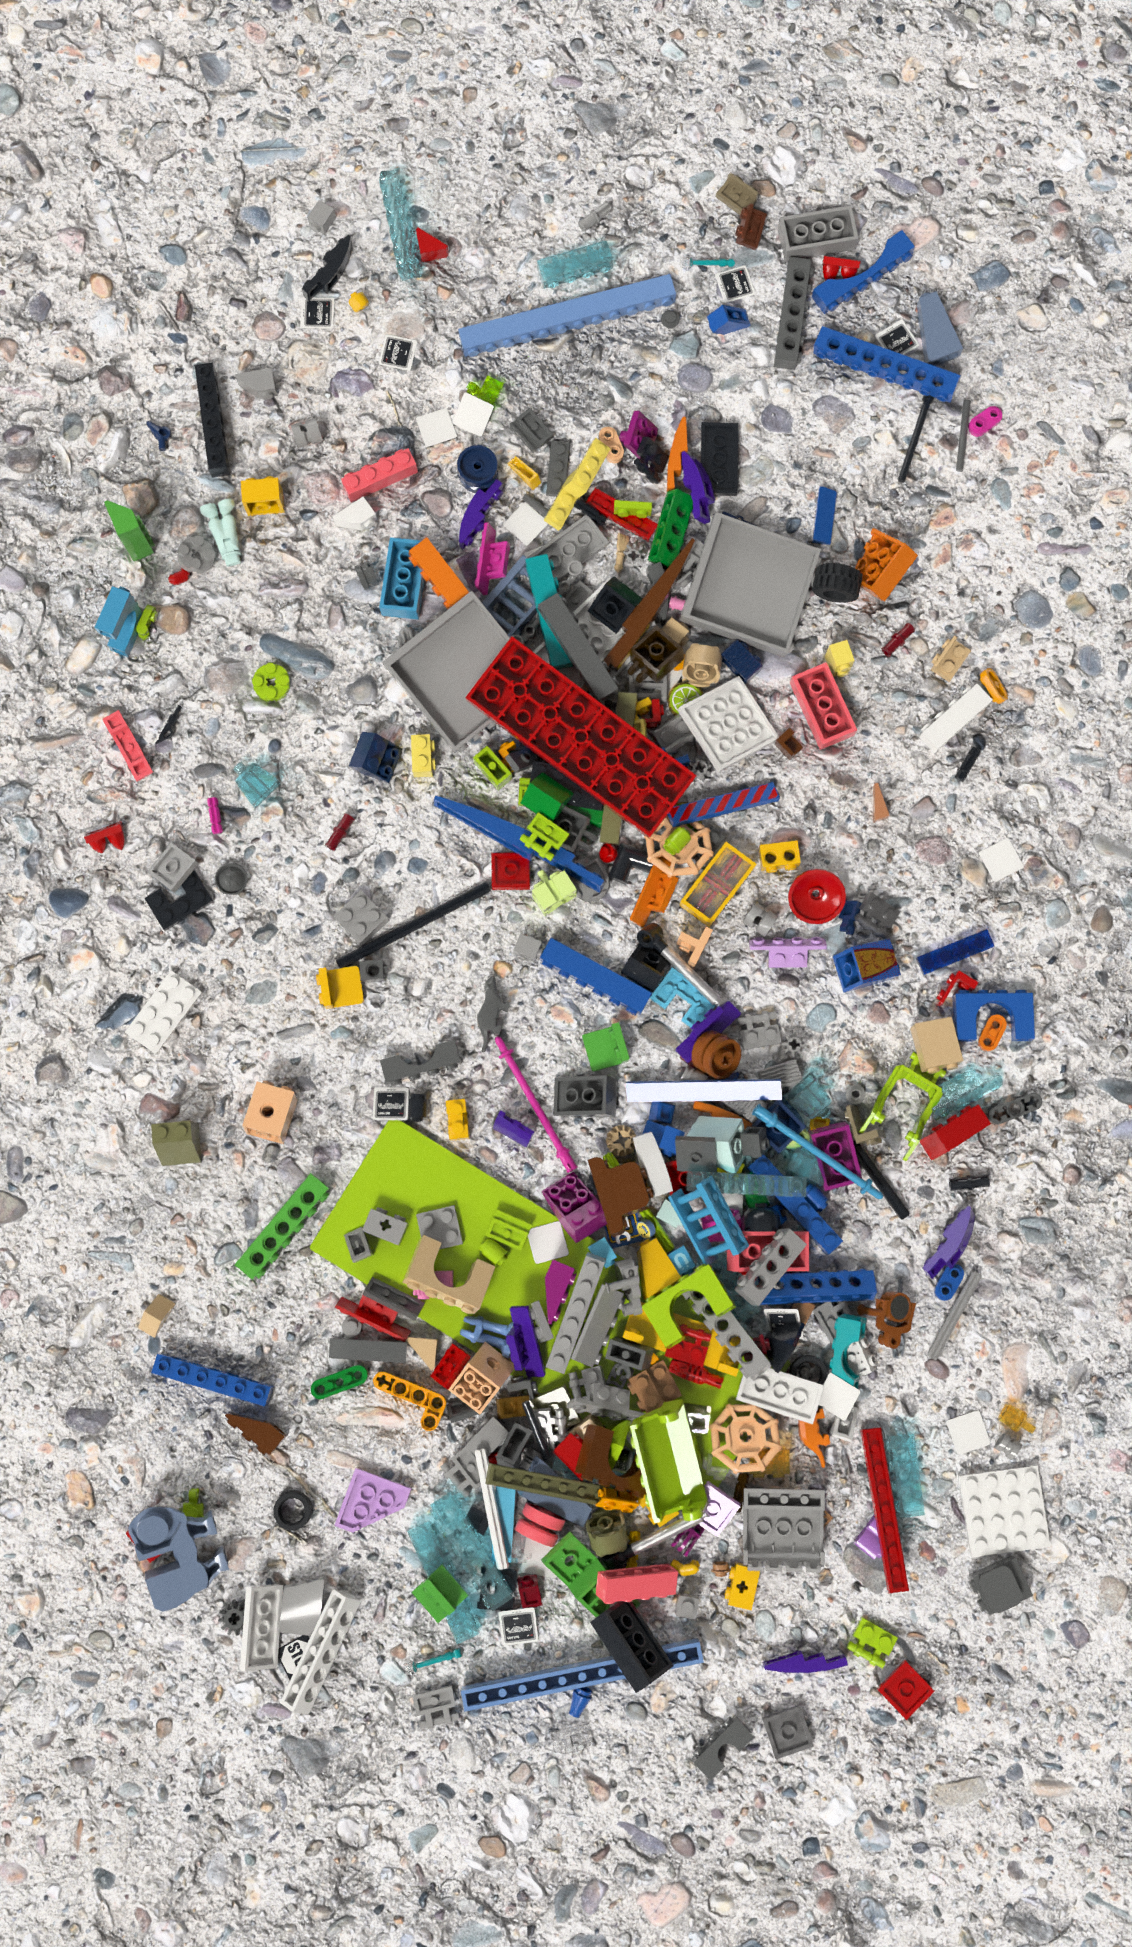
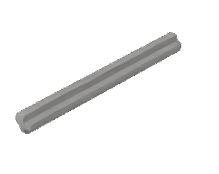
M971 1272L929 1349L927 1356L933 1360L938 1359L982 1278L979 1273Z

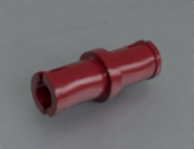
M906 623L881 648L882 652L890 657L899 646L902 647L905 644V640L915 632V628L910 623Z
M344 813L337 827L333 828V833L327 843H325V846L332 851H336L341 840L346 838V832L355 819L349 814Z

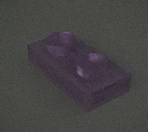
M472 551L457 558L456 562L470 591L475 593L479 591L475 587L478 561Z

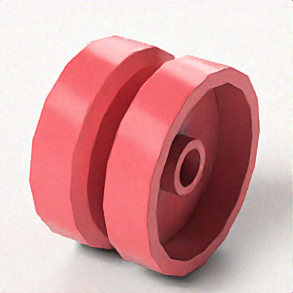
M526 1502L522 1513L530 1520L519 1519L515 1530L538 1543L554 1547L558 1536L552 1530L561 1531L566 1520L542 1506Z

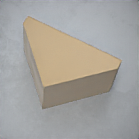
M158 1294L144 1311L138 1328L156 1338L176 1303Z
M409 1337L406 1341L432 1371L436 1367L438 1339Z

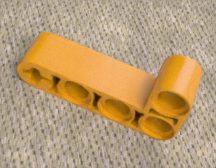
M381 1371L374 1376L373 1383L377 1389L425 1408L421 1418V1426L424 1430L433 1431L438 1427L447 1405V1399L443 1394L387 1371ZM385 1375V1380L389 1382L395 1379L391 1390L389 1389L390 1384L384 1383L381 1386L378 1377L381 1378ZM402 1382L406 1385L405 1393L397 1392V1383ZM416 1390L424 1392L425 1397L422 1401L415 1399L414 1393ZM435 1397L442 1399L443 1406L441 1408L433 1406L432 1401ZM427 1416L434 1417L436 1422L433 1427H428L425 1424Z

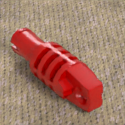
M676 1359L671 1360L669 1372L680 1378L699 1385L705 1383L718 1389L722 1386L721 1383H723L724 1377L709 1373L704 1367Z

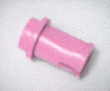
M676 595L675 597L671 596L668 607L671 610L677 609L682 611L685 600L677 598Z

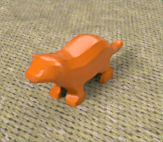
M818 1408L813 1424L798 1420V1432L801 1442L818 1456L821 1467L825 1468L824 1456L819 1445H830V1439L827 1433L821 1435L819 1432L817 1419H823L825 1416L823 1408Z

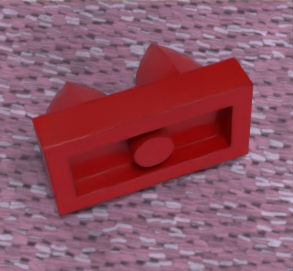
M824 256L822 265L825 281L835 279L839 268H841L843 279L854 277L859 269L860 261Z
M119 821L85 834L86 844L89 843L95 851L102 854L106 847L105 837H107L114 847L123 850L125 843L123 824Z

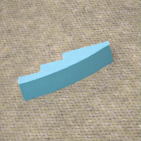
M496 1486L495 1497L507 1559L511 1563L516 1490ZM492 1545V1559H491V1561L496 1562V1560H495V1555H494V1550H493V1545Z

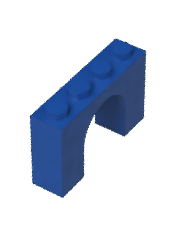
M960 990L958 994L952 996L953 1024L958 1042H973L977 1040V1012L982 1005L990 1003L1000 1005L1008 1012L1011 1020L1012 1041H1032L1035 1039L1033 993H1027V990H1015V993H1008V990H997L996 993H989L988 990H978L977 993H969V990Z

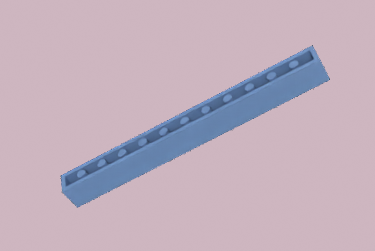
M667 274L459 328V339L464 357H474L482 352H493L497 348H508L517 343H528L532 339L546 338L551 334H562L574 328L581 329L586 325H597L605 320H616L624 315L631 316L640 311H651L655 307L670 306L676 300V292L671 275Z
M698 1638L661 1645L674 1665L670 1669L704 1663ZM607 1656L462 1686L461 1696L464 1712L617 1681L626 1679L613 1657Z

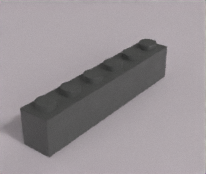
M556 593L538 604V611L592 696L602 703L618 693L619 683L614 676L611 677L608 673L609 668L604 660L601 661L597 656L599 652L595 645H590L587 640L589 638L584 628L580 629L577 623L579 621L576 615L568 610L567 607L569 605L566 599Z

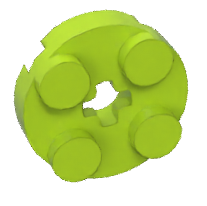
M267 663L257 669L252 678L254 691L262 700L279 701L290 690V677L282 666ZM276 679L274 681L276 685L268 687V680Z

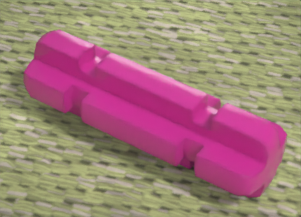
M210 797L207 799V803L210 807L208 810L210 823L212 824V833L220 834L223 832L220 824V810L217 807L219 805L218 799Z

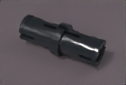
M988 1174L981 1176L966 1175V1177L949 1179L950 1191L968 1189L970 1191L973 1190L972 1188L990 1187Z

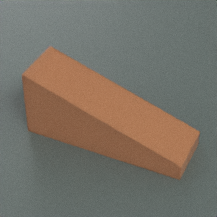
M878 783L873 785V823L887 819L890 816Z

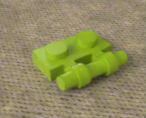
M537 813L527 827V830L532 832L531 836L528 837L523 833L519 840L525 843L524 846L527 848H532L538 852L539 856L543 859L546 858L552 861L555 855L549 850L553 847L559 851L569 837V833L540 813ZM538 837L546 842L544 847L535 842Z
M861 1617L852 1634L859 1640L857 1644L849 1641L846 1648L852 1651L853 1655L861 1656L868 1660L872 1666L877 1665L883 1669L886 1661L879 1657L881 1653L890 1655L898 1637ZM865 1643L875 1648L873 1653L863 1649Z

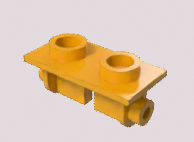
M603 1487L598 1490V1497H601V1500L595 1504L597 1507H603L605 1510L615 1509L621 1510L623 1513H631L640 1505V1502H636L637 1497L632 1496V1492L627 1491V1493L618 1491L617 1497L615 1489Z

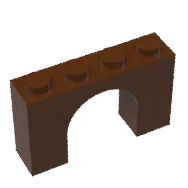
M588 1424L575 1472L582 1474V1479L593 1481V1479L599 1480V1485L610 1487L611 1484L616 1486L615 1490L627 1493V1490L632 1491V1496L643 1498L644 1495H647L645 1487L643 1488L641 1485L640 1476L642 1473L641 1469L636 1465V1451L629 1470L623 1475L617 1476L611 1470L608 1462V1453L614 1431L598 1425Z

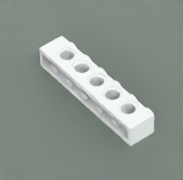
M332 1590L280 1703L294 1713L309 1715L360 1605L361 1600L348 1592Z

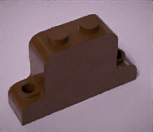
M600 1157L588 1159L610 1235L612 1237L622 1235L626 1227H628L626 1217L645 1211L652 1204L651 1198H654L651 1187L646 1185L645 1180L648 1177L645 1168H640L635 1162H628L610 1168L608 1161Z

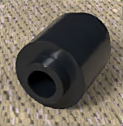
M411 1094V1098L408 1100V1117L412 1118L413 1122H423V1118H427L428 1110L426 1094Z

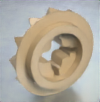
M615 1126L607 1134V1147L617 1156L629 1155L635 1149L633 1137H636V1134L628 1126ZM619 1132L623 1138H630L625 1141V1149L620 1143H613L619 1139Z

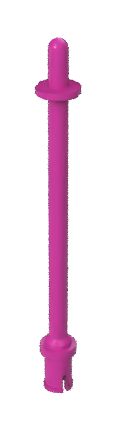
M496 1036L495 1043L502 1053L499 1059L505 1058L557 1149V1159L561 1160L567 1173L573 1171L578 1166L569 1153L570 1149L564 1147L513 1059L511 1054L514 1052V1049L508 1050L502 1038Z

